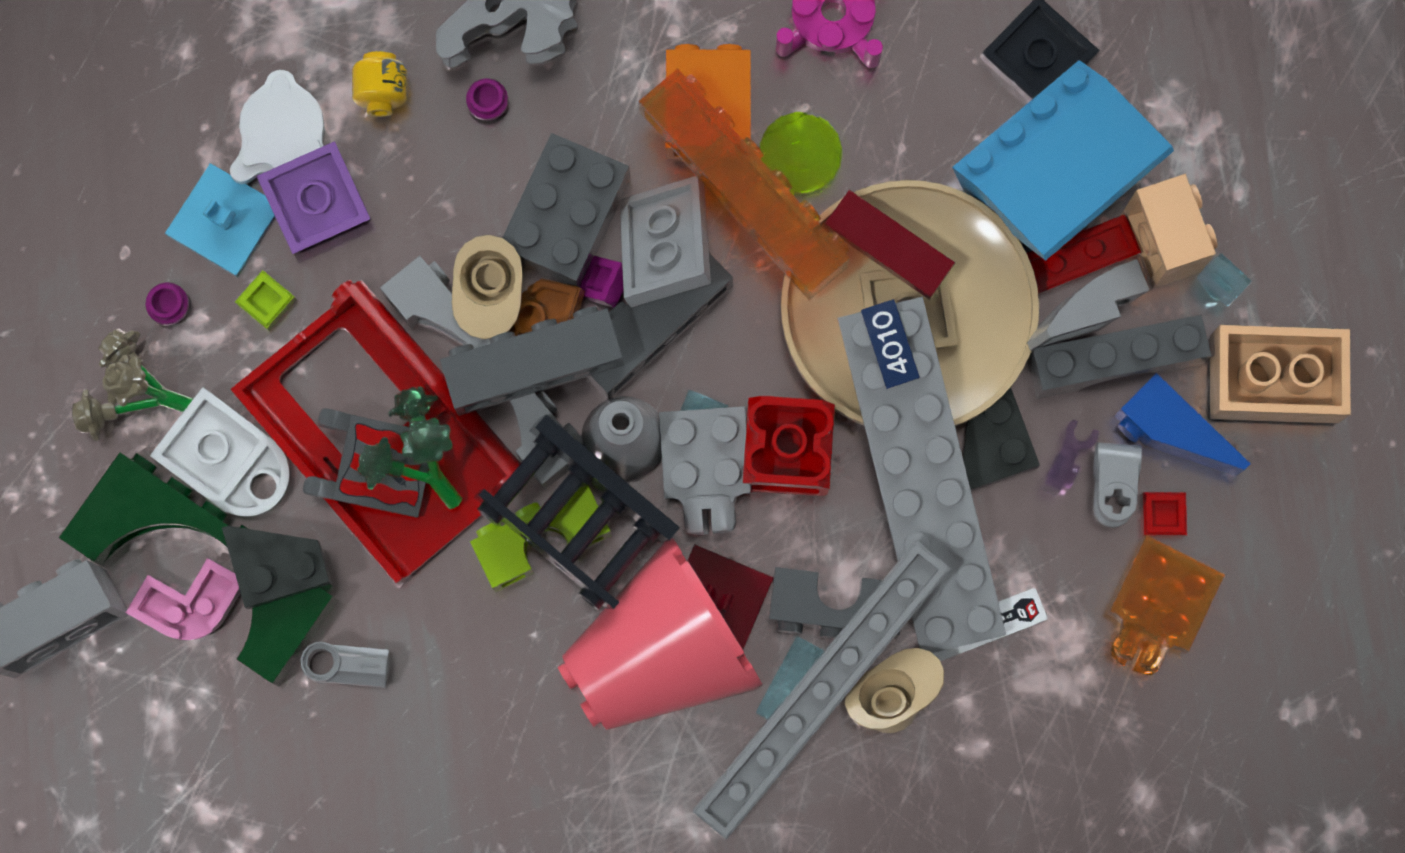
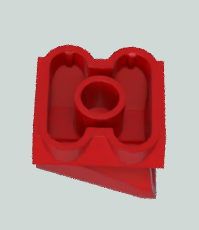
M774 396L748 398L743 484H752V492L809 496L827 495L828 490H830L835 404L818 399Z

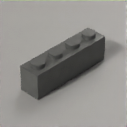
M710 253L711 284L635 307H630L629 304L626 305L624 302H621L609 312L623 356L624 366L587 377L607 399L612 398L733 287V276Z
M597 306L587 307L573 313L574 319L557 323L556 319H548L532 325V331L515 336L514 332H505L490 338V344L474 349L472 344H467L449 350V356L440 359L452 403L458 416L624 366L623 356L608 308L599 311Z

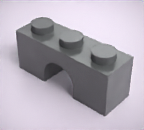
M775 567L768 623L777 624L776 631L790 634H802L803 627L820 629V637L834 639L882 580L862 578L859 585L858 599L855 604L846 609L836 610L826 606L818 595L819 572ZM900 631L894 637L895 639L900 636Z

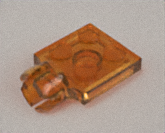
M1146 535L1107 613L1120 623V630L1111 647V656L1125 667L1127 660L1132 661L1137 650L1140 649L1141 651L1132 671L1151 676L1160 670L1170 649H1176L1186 654L1194 642L1225 574Z

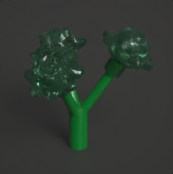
M411 387L407 390H402L401 393L394 396L395 407L388 412L389 417L399 416L400 419L410 423V430L404 431L400 436L404 443L402 449L403 456L406 458L413 457L416 464L427 462L429 471L425 473L405 467L404 462L393 459L388 438L383 437L375 445L368 444L364 446V452L359 457V467L357 470L359 474L365 476L368 489L372 490L387 475L398 479L402 475L429 483L449 509H453L461 503L462 497L441 472L437 462L442 460L443 451H449L453 447L452 441L449 439L451 429L449 425H440L439 420L436 418L426 420L425 417L431 409L430 407L438 400L436 395H426L423 387Z

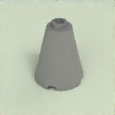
M629 396L614 397L597 405L587 416L581 433V437L584 440L583 446L625 481L630 482L645 477L660 462L662 451L659 413L647 402ZM621 427H627V428L624 429V430H617L618 428H621Z

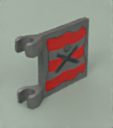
M322 409L318 417V425L320 427L347 432L337 480L333 482L313 476L307 477L304 481L303 493L309 496L418 518L425 482L387 471L384 467L387 462L421 472H428L429 467L417 430L333 409ZM426 431L430 444L433 446L436 433Z

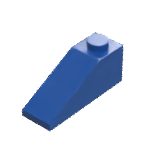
M1157 373L1115 415L1120 421L1117 425L1120 431L1134 443L1139 440L1144 446L1234 476L1239 475L1251 464Z

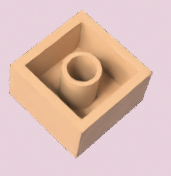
M1186 174L1136 190L1123 210L1141 250L1140 257L1152 289L1200 273L1216 254L1214 249L1217 248L1218 243L1215 232L1210 224H1204L1199 210L1202 208L1201 195L1195 184H1189Z

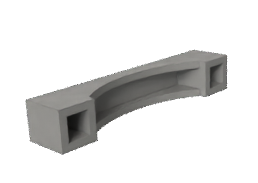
M419 256L380 287L386 299L410 328L419 323L450 336L462 345L472 344L474 349L490 344L489 339L470 336L459 327L453 316L452 293L445 286L450 279L435 261L427 265L422 257ZM544 391L510 400L521 434L522 446L515 451L521 462L535 447L533 441L536 439V436L529 430L540 417L547 414L562 427L552 415L558 409ZM570 423L562 427L582 445L585 441ZM556 454L554 458L548 457L533 476L546 490L567 473L570 465Z

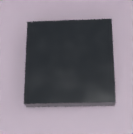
M1033 0L981 53L980 58L1030 102L1077 61L1080 60L1088 66L1100 50L1044 0Z

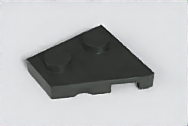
M1011 387L993 406L966 422L963 461L971 491L1028 472L1040 466Z
M233 526L222 527L244 607L247 610L332 584L322 547L318 540Z

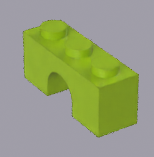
M589 486L579 488L544 532H555L561 535L567 543L571 541L598 508V504ZM538 502L519 509L515 512V515L528 524L541 507ZM490 523L476 531L478 538L471 540L470 543L495 593L534 574L527 558L529 544L506 524L501 526L499 523L496 526ZM607 524L587 548L612 536Z

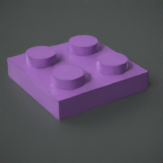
M335 141L257 175V179L292 254L370 220V216Z

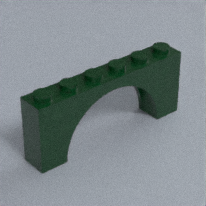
M119 452L59 536V539L91 561L104 567L116 552L131 541L160 530L184 529L204 533L219 540L227 547L222 527L228 526L223 522L228 514L207 500L202 507L188 498L192 490L173 477H170L167 483L153 475L158 467L141 455L135 453L133 458L129 459ZM242 524L240 525V528H246V529H248V528L245 527L244 525H242ZM329 584L252 608L249 634L237 660L270 683L280 686L339 600L329 594L334 586Z

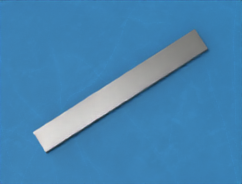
M915 540L693 809V813L727 840L951 568Z

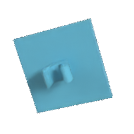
M210 163L165 234L237 277L275 219V215L264 194L247 184L236 183L230 174Z

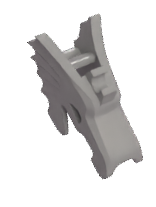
M467 0L436 31V52L441 57L445 66L456 68L471 58L468 45L472 41L485 34L502 35L523 19H527L521 51L526 54V62L529 64L546 63L566 52L563 36L567 31L577 29L578 27L574 19L573 9L579 0ZM499 5L495 12H491L493 7Z

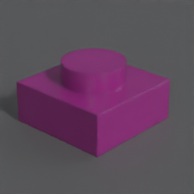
M594 255L580 285V288L585 291L583 298L609 307H616L624 291L622 263Z

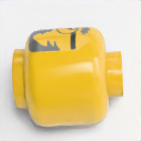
M383 51L368 52L363 55L362 60L355 63L352 68V98L355 104L367 109V114L370 116L385 117L392 115V109L398 108L406 102L407 70L402 62L396 60L395 54Z

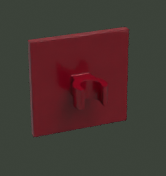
M694 544L687 561L713 600L742 650H744L774 577Z

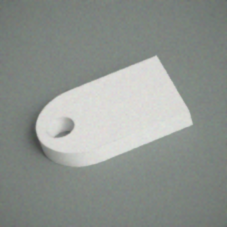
M204 387L198 392L150 455L217 507L237 516H256L271 510L282 500L290 482L288 458L276 442ZM268 474L275 480L276 490L270 498L259 499L253 494L251 485L256 476Z

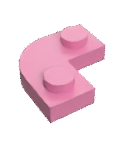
M207 558L186 595L147 575L125 613L168 637L183 641L197 640L210 635L219 628L240 595V589L235 573Z

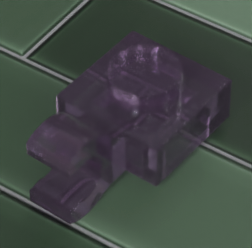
M1074 419L1065 428L1061 447L1057 451L1040 487L1041 490L1053 496H1056L1062 487L1071 488L1081 467L1074 464L1078 453L1089 450L1098 440L1099 431L1095 429L1090 433L1088 440H1077L1074 436V429L1077 427L1078 421Z

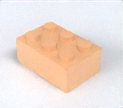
M1219 325L1210 335V351L1212 355L1210 357V419L1340 423L1351 415L1350 329Z

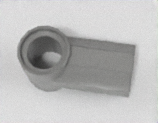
M315 642L307 646L302 653L300 659L301 668L304 674L314 682L386 688L389 649ZM321 651L329 652L334 660L332 669L322 675L313 673L310 668V661L314 654Z

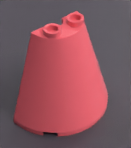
M673 538L670 541H665L617 594L615 599L619 601L618 605L614 609L605 608L562 655L565 663L558 666L569 688L573 689L578 685L586 698V701L581 703L580 706L593 727L602 723L606 730L756 690L763 685L721 613Z

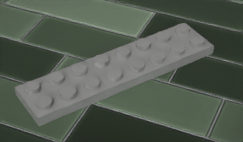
M923 297L896 303L920 378L886 389L862 313L859 312L837 319L897 560L899 561L915 540H917L951 568L912 615L919 648L935 653L1005 636L1006 631Z

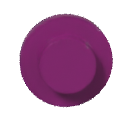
M484 78L474 82L469 87L466 94V104L470 113L476 118L485 121L494 120L505 112L508 106V94L500 82Z
M165 282L154 286L149 291L145 306L148 315L155 322L161 325H173L180 322L186 316L189 309V299L186 292L180 286Z

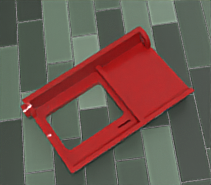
M348 280L333 292L331 297L334 301L328 311L298 333L292 340L230 390L305 478L313 476L336 482L342 454L283 387L280 379L284 373L336 331L346 330L413 406L415 413L420 414L426 431L436 433L433 449L439 469L462 497V501L457 507L449 509L430 484L425 483L418 518L323 498L394 582L400 583L482 516L477 510L481 503L474 496L482 489H485L494 496L521 462L476 411L458 416L454 409L443 372L362 280L356 283ZM413 418L403 425L416 429Z

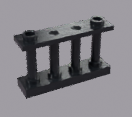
M546 414L540 417L529 430L536 436V439L533 441L535 447L496 494L492 496L488 491L482 489L474 496L481 503L477 510L496 526L501 521L572 579L582 588L578 595L593 608L599 610L603 605L606 609H614L619 601L608 593L609 589L649 541L652 543L656 539L661 542L670 541L680 527ZM557 454L570 465L567 469L569 474L529 523L526 524L507 507L547 458H554ZM591 482L603 493L600 497L602 503L560 553L541 535L582 485L587 487ZM624 510L637 521L633 525L635 531L597 578L593 580L574 563L614 514L620 515Z

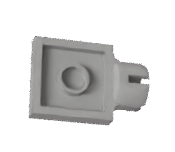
M747 407L659 412L664 499L674 498L680 500L683 505L684 527L689 534H709L708 509H711L713 534L733 531L736 526L735 501L737 496L752 493V484H743Z

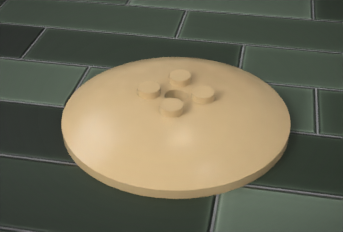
M901 180L875 184L855 191V194L955 262L954 267L929 300L827 230L824 224L842 199L831 205L815 219L797 243L785 272L781 293V319L785 341L794 364L808 386L821 400L834 403L835 411L864 426L837 318L859 313L862 309L892 299L895 300V303H899L904 300L923 297L954 425H961L993 406L1009 390L1023 370L1031 353L1027 342L1037 330L1039 321L1037 283L1028 255L1019 239L1011 233L999 215L988 206L960 190L927 181Z

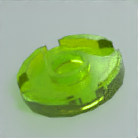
M793 112L780 116L767 127L760 141L758 161L763 176L773 188L787 195L805 197L821 192L833 182L841 166L842 146L838 133L827 120L819 116L807 115L805 112Z

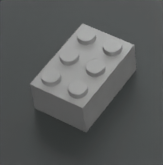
M76 559L56 570L57 577L44 584L41 581L30 583L17 591L19 598L4 606L0 602V675L17 678L127 617L128 614L125 613L127 608L107 570L88 560L81 562L80 559Z

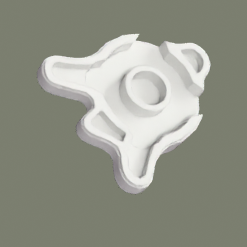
M276 70L270 73L265 84L254 92L244 104L240 113L239 125L242 147L238 157L230 167L232 179L236 183L247 184L253 181L257 175L323 146L325 127L322 110L316 99L295 82L290 72Z

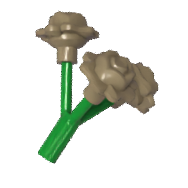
M119 328L115 329L102 340L101 345L98 347V350L103 355L98 365L101 368H106L102 382L103 388L107 391L109 403L101 404L99 400L90 395L88 389H85L82 392L81 400L72 405V418L76 430L79 433H90L94 441H99V433L103 429L105 421L118 419V414L157 406H164L183 413L194 399L165 389L141 365L143 360L135 353L136 343L141 335L138 331L131 330L125 332ZM146 394L148 396L153 397L150 399L128 403L129 400L134 396H142Z

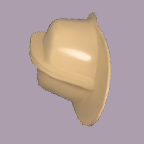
M492 235L475 237L465 243L456 256L452 287L453 316L459 327L470 336L490 339L493 336L509 331L518 318L521 307L522 264L521 258L514 246L505 239Z
M920 648L904 649L891 655L871 670L865 672L846 695L845 707L849 717L860 726L882 733H896L904 730L913 723L917 713L927 707L939 695L944 685V669L942 664L932 652Z

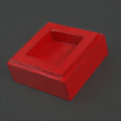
M1143 492L1141 494L1142 537L1187 536L1186 492Z

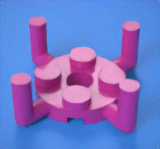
M793 0L792 21L794 31L792 32L791 29L786 27L778 30L776 35V53L781 57H786L803 44L819 52L822 50L835 52V54L853 50L868 68L877 67L880 63L883 45L877 39L866 40L874 23L876 13L875 1ZM828 3H838L844 8L845 15L838 21H829L822 15L821 10Z

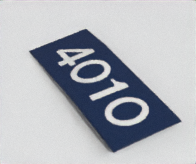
M892 299L862 309L861 313L886 389L919 379L920 376L895 300Z

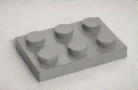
M698 175L620 199L624 299L630 307L711 284L705 187Z

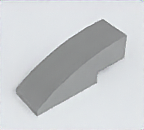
M1136 259L1114 267L1096 277L1056 306L1041 322L1027 342L1030 351L1034 348L1048 346L1101 330L1120 318L1121 315L1118 307L1130 304L1150 291L1138 260Z

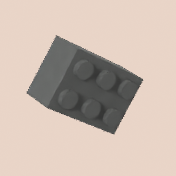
M551 133L502 237L514 246L521 258L522 267L555 282L580 287L594 255L596 256L619 206L620 199H622L631 180L629 166Z

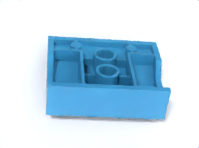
M1079 60L952 168L964 193L975 199H980L994 210L1017 239L1046 261L1174 152V149L1106 78Z

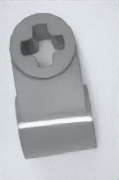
M1096 443L1093 465V478L1095 480L1093 511L1097 521L1103 526L1109 528L1120 527L1129 520L1136 510L1142 458L1141 446ZM1111 497H1117L1118 504L1125 506L1122 507L1118 514L1113 513L1112 506L1105 505Z

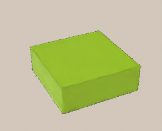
M262 270L235 303L265 329L270 331L297 299Z

